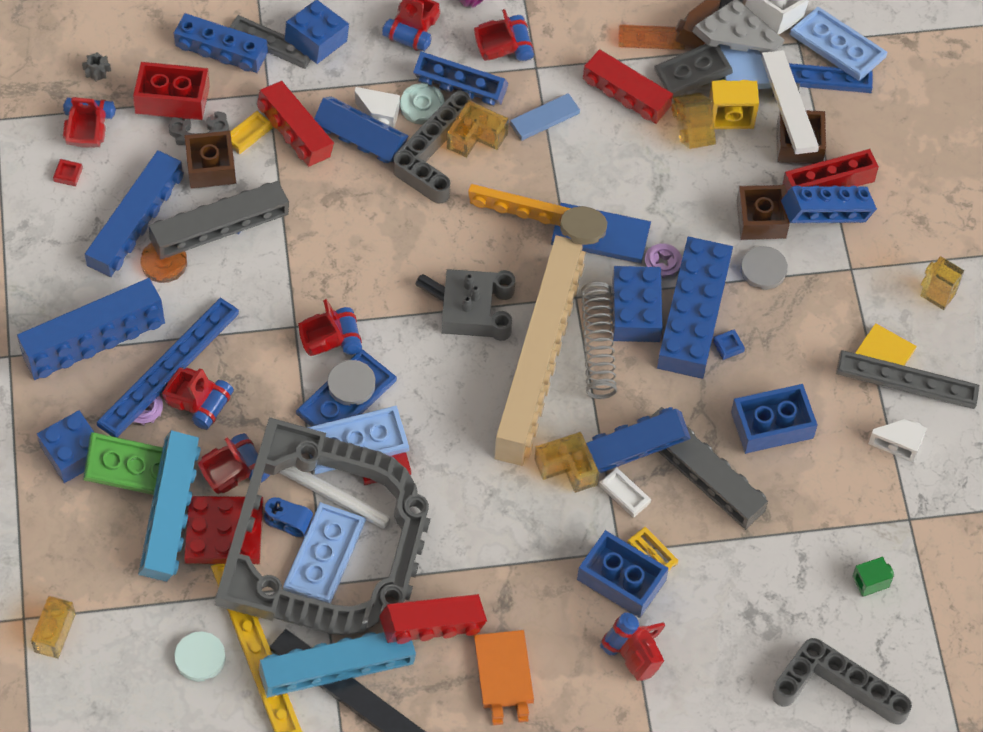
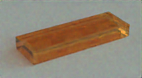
M619 25L618 47L685 50V45L675 41L678 33L675 31L676 27Z

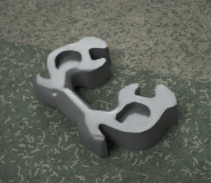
M214 112V120L207 117V129L211 130L207 133L229 131L227 115L224 112ZM171 117L168 126L169 133L175 137L177 145H185L184 135L201 134L187 132L191 130L190 119L183 121L184 118Z

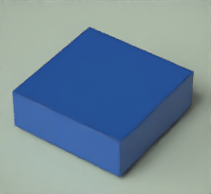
M735 329L713 337V343L723 360L745 351V347Z

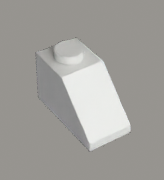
M356 87L355 104L360 111L395 128L400 110V95Z
M903 419L873 429L868 444L914 462L927 428L916 421Z

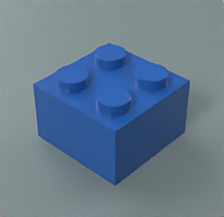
M315 0L286 21L284 40L318 64L347 42L349 23L320 1Z
M80 410L37 433L40 448L64 483L84 473L89 437L94 432Z

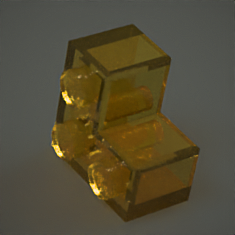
M700 92L674 97V104L671 105L673 117H676L682 123V130L679 132L681 142L689 149L716 145L711 100Z
M468 100L447 132V149L466 158L477 141L498 150L508 135L509 118Z
M581 432L535 446L534 460L543 480L566 473L574 493L597 486L599 471Z

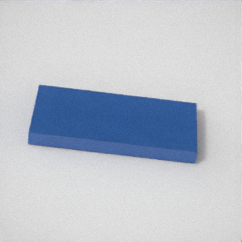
M562 202L560 204V206L567 208L579 207L576 205L566 204ZM600 211L607 220L606 235L604 238H600L597 243L583 245L582 251L641 264L651 221ZM555 225L551 245H553L556 235L565 237L561 232L560 226Z
M362 349L360 353L355 354L350 360L361 361L373 370L376 383L375 391L371 398L363 404L343 405L330 395L327 381L296 410V415L311 427L360 415L397 381V376Z

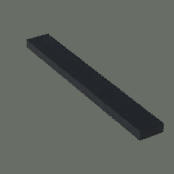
M286 628L270 646V650L278 656L288 654L294 649L306 650L312 648ZM353 677L319 686L380 732H426Z

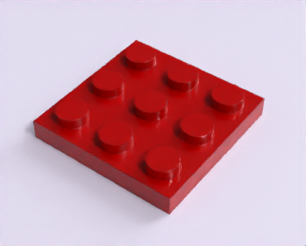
M192 496L188 506L185 564H226L246 496ZM261 497L258 510L253 509L251 517L255 518L252 532H246L240 552L242 555L249 556L253 564H260L263 497Z

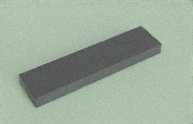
M237 15L229 27L266 39L269 54L303 69H306L311 61L307 55L305 56L295 46L285 41V35L240 15Z

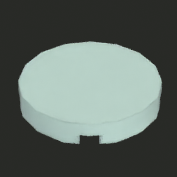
M425 83L413 84L403 92L400 98V109L407 120L423 125L442 106L445 100L441 91L435 86L431 87Z
M203 631L194 632L183 637L175 650V663L179 672L187 679L197 682L217 676L223 669L226 660L224 646L220 639L211 633Z

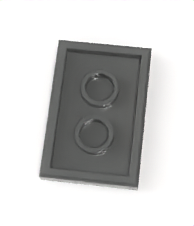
M704 44L654 66L665 89L673 93V98L733 73L732 67L719 45L714 47Z

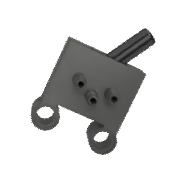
M447 269L445 287L424 274L417 278L415 283L417 287L444 302L442 334L493 337L499 341L507 340L511 336V315L505 311H498L492 316L490 315L492 294H495L500 300H508L514 295L515 276L512 272L507 270L496 273Z

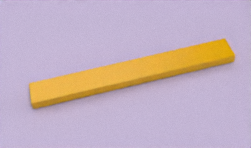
M225 564L211 566L218 588ZM227 609L273 731L302 732L287 693L266 698L259 673L260 660L268 655H272L258 617Z

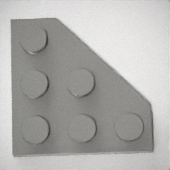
M733 0L695 25L692 31L708 46L717 47L718 44L730 46V49L745 52L748 49L759 50L760 54L774 52L785 41L739 0Z

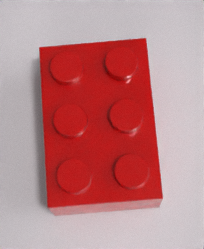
M141 62L133 94L135 114L203 120L210 88L208 68Z

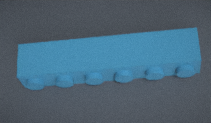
M171 430L164 439L138 575L167 582L178 571L179 561L176 560L177 552L181 551L184 538L180 536L188 520L185 510L192 499V492L189 489L190 483L193 484L197 472L193 468L194 462L198 460L201 447L198 446L199 437Z
M370 632L356 639L343 638L337 643L329 645L321 643L311 649H294L288 654L280 656L277 654L268 655L260 660L259 673L266 698L351 677L356 678L413 665L416 652L412 640L404 644H398L397 642L387 643L384 632L378 634Z

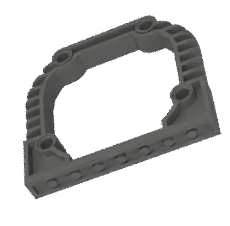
M269 417L214 605L273 621L274 618L287 623L326 632L327 634L343 636L364 632L381 621L380 614L386 605L390 604L386 601V597H394L397 603L410 600L413 586L409 585L411 577H416L419 563L415 562L416 555L422 554L425 543L424 540H421L422 532L427 533L431 518H427L428 501L424 496L418 494L417 486L408 470L392 456L390 457L381 451L360 447L353 443L325 437V432ZM304 453H308L313 458L305 459L301 455ZM317 465H322L370 478L384 485L397 500L394 517L402 531L390 576L376 584L370 601L355 606H342L282 590L281 582L277 577L273 575L262 576L253 565L250 557L240 554L246 532H252L255 518L251 517L253 509L258 510L262 496L258 495L264 473L275 475L293 466H296L302 472H310ZM410 507H417L421 512L413 513ZM270 587L275 593L267 595L262 589Z

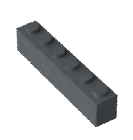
M278 181L265 183L258 188L244 190L235 196L222 198L209 205H201L194 210L178 213L174 217L158 220L149 225V239L161 260L238 233V231L241 232L289 215V200Z
M661 407L660 409H658L651 416V418L660 415L659 411L663 410L664 408ZM687 427L691 439L658 452L746 530L766 511L768 504L766 496L760 490H755L745 476L737 474L727 460L719 458L713 452L710 445L705 442L702 443L695 436L692 429Z

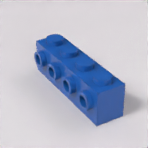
M184 13L174 31L175 46L181 50L191 51L202 57L218 60L223 64H231L240 67L244 71L258 73L268 54L266 39Z
M422 51L419 54L413 71L421 83L430 86L432 83L438 84L440 89L447 92H452L453 89L465 91L470 95L471 99L474 96L481 98V102L494 106L495 103L502 104L508 87V82L505 78Z
M332 96L322 98L314 118L326 133L331 134L333 132L338 135L339 140L358 145L357 148L365 153L372 152L378 155L377 159L384 163L394 161V155L407 142L409 135Z
M793 186L781 200L790 223H864L877 210L868 187Z
M673 407L665 408L659 411L660 415L655 417L645 416L638 419L637 424L632 426L622 425L615 428L614 433L608 435L602 433L592 437L593 441L586 443L595 471L603 473L691 439L682 412L678 409H673Z

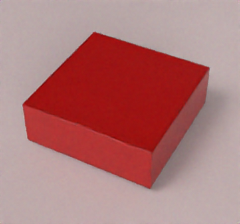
M60 159L53 176L54 182L76 187L83 169L82 163Z

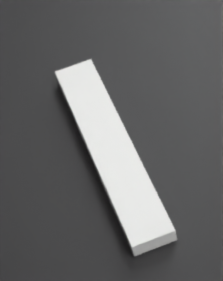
M784 50L762 53L761 59L795 154L818 152L819 146Z

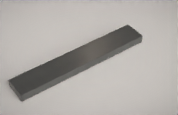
M841 350L839 354L837 375L975 409L977 406L979 384Z

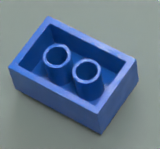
M614 266L612 278L613 341L660 342L662 334L661 267Z
M803 384L735 398L733 400L731 414L745 454L814 439L818 424Z
M605 530L579 566L577 580L641 618L666 582L669 568Z

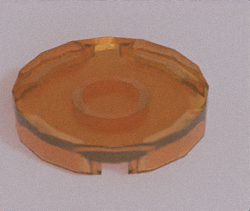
M150 243L143 249L140 259L141 269L144 275L152 281L169 283L184 274L187 267V254L183 251L160 260L152 243Z

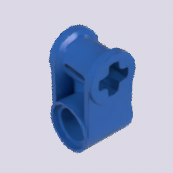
M274 497L269 499L265 504L264 520L266 524L285 531L292 536L304 537L313 512L305 506L296 505L281 498Z

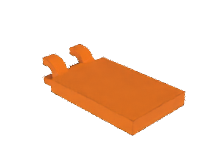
M524 630L474 635L483 709L491 708L493 725L503 724L504 715L502 707L516 706L518 723L528 722V704L534 703V695Z

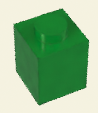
M882 556L856 565L852 576L862 597L890 588L894 572L891 565L887 564Z

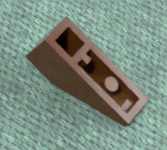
M705 0L691 10L684 20L680 19L675 28V31L678 32L675 41L691 49L704 45L705 42L692 31L695 25L717 11L720 0Z

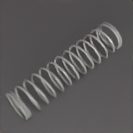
M590 282L581 288V294L583 295L582 310L584 312L583 326L585 328L583 334L585 335L584 343L586 344L584 346L586 352L585 367L587 368L585 375L587 376L586 384L588 385L586 393L592 398L605 399L614 396L617 392V383L613 380L616 377V374L613 372L616 366L612 364L615 361V357L612 356L615 353V350L612 348L614 341L611 339L614 336V333L611 331L613 325L610 323L613 317L610 315L612 309L609 307L612 305V301L609 299L612 294L610 285L604 282ZM591 286H605L609 289V291L596 289L586 294L584 293V290ZM596 291L607 292L599 296L588 295L589 293ZM608 300L610 302L608 306L597 305L592 307L586 304L589 301ZM590 309H610L608 314L598 313L592 315L587 313ZM609 316L611 318L608 322L599 321L593 323L587 320L590 317ZM591 325H611L609 330L600 329L593 331L588 329ZM609 332L612 334L609 338L593 339L588 337L592 333ZM609 340L612 342L610 346L593 347L589 345L593 341ZM594 349H612L611 354L593 355L589 353ZM595 357L613 358L612 362L593 363L589 360ZM596 365L613 366V369L610 371H593L590 368ZM612 373L614 375L611 379L597 380L591 378L594 374ZM588 379L593 380V382L589 384ZM606 385V386H611V387H609V388H596L595 386ZM614 388V391L608 394L597 395L590 393L589 389L610 390Z

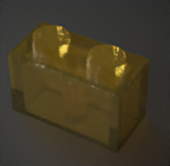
M940 256L935 263L931 262L924 273L926 276L921 282L923 289L920 296L945 310L955 297L965 270Z
M48 596L31 638L35 653L59 659L76 615L73 602Z

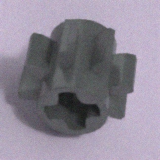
M98 52L90 56L87 55V62L82 63L86 78L91 77L96 82L103 78L106 79V72L111 71L108 57H103Z

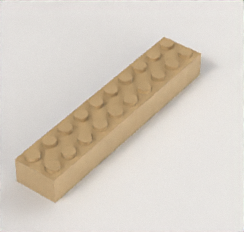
M555 236L496 435V460L523 466L525 458H530L533 447L532 440L533 437H536L538 431L539 417H542L545 405L543 402L545 396H548L550 378L555 372L556 357L559 356L561 351L562 336L566 334L568 316H571L573 298L577 295L579 277H582L585 266L586 252L582 251L583 244L574 243L570 238Z

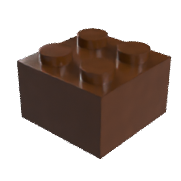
M806 110L819 147L818 152L795 154L779 111L777 120V162L806 164L823 162L826 152L825 111Z
M230 131L184 135L191 189L236 184Z
M785 185L739 186L736 203L740 240L787 238L790 221L781 202L782 198L786 195Z

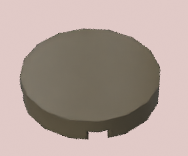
M585 206L573 207L566 210L562 215L560 229L565 237L566 235L570 237L574 243L583 245L594 244L606 235L607 220L600 211Z

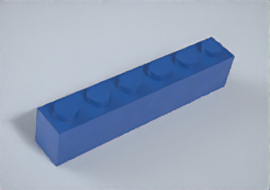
M157 150L85 252L88 267L109 277H112L115 271L120 270L126 255L134 250L137 239L140 235L143 236L151 219L157 217L162 203L170 198L174 186L182 181L184 172L180 160Z

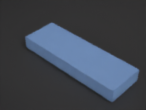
M567 93L510 120V125L520 140L523 141L580 114V109L570 94Z

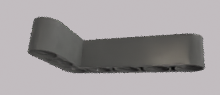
M457 91L453 93L394 155L395 176L437 204H442L449 200L450 179L426 161L469 117L471 97L467 92Z
M817 638L807 639L778 678L773 691L774 702L779 706L787 707L795 701L815 673L890 723H904L912 708V702L905 694ZM813 650L818 656H811L807 651ZM828 665H837L839 670H832ZM800 669L804 672V675H797L793 670ZM850 678L858 679L861 684L852 683ZM786 688L791 694L785 695L779 689ZM878 692L882 695V698H875L871 693ZM893 706L901 707L904 712L895 711Z

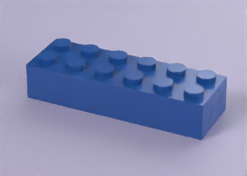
M687 237L659 353L657 369L701 379L704 378L733 246Z
M147 278L17 334L22 357L33 379L46 378L53 372L62 368H69L82 359L92 358L98 352L112 349L128 339H135L146 331L158 329L162 324H165L162 300L151 279Z

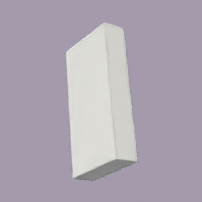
M617 467L599 482V486L633 518L651 503V499Z

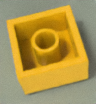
M712 81L708 101L709 129H754L759 107L757 81Z

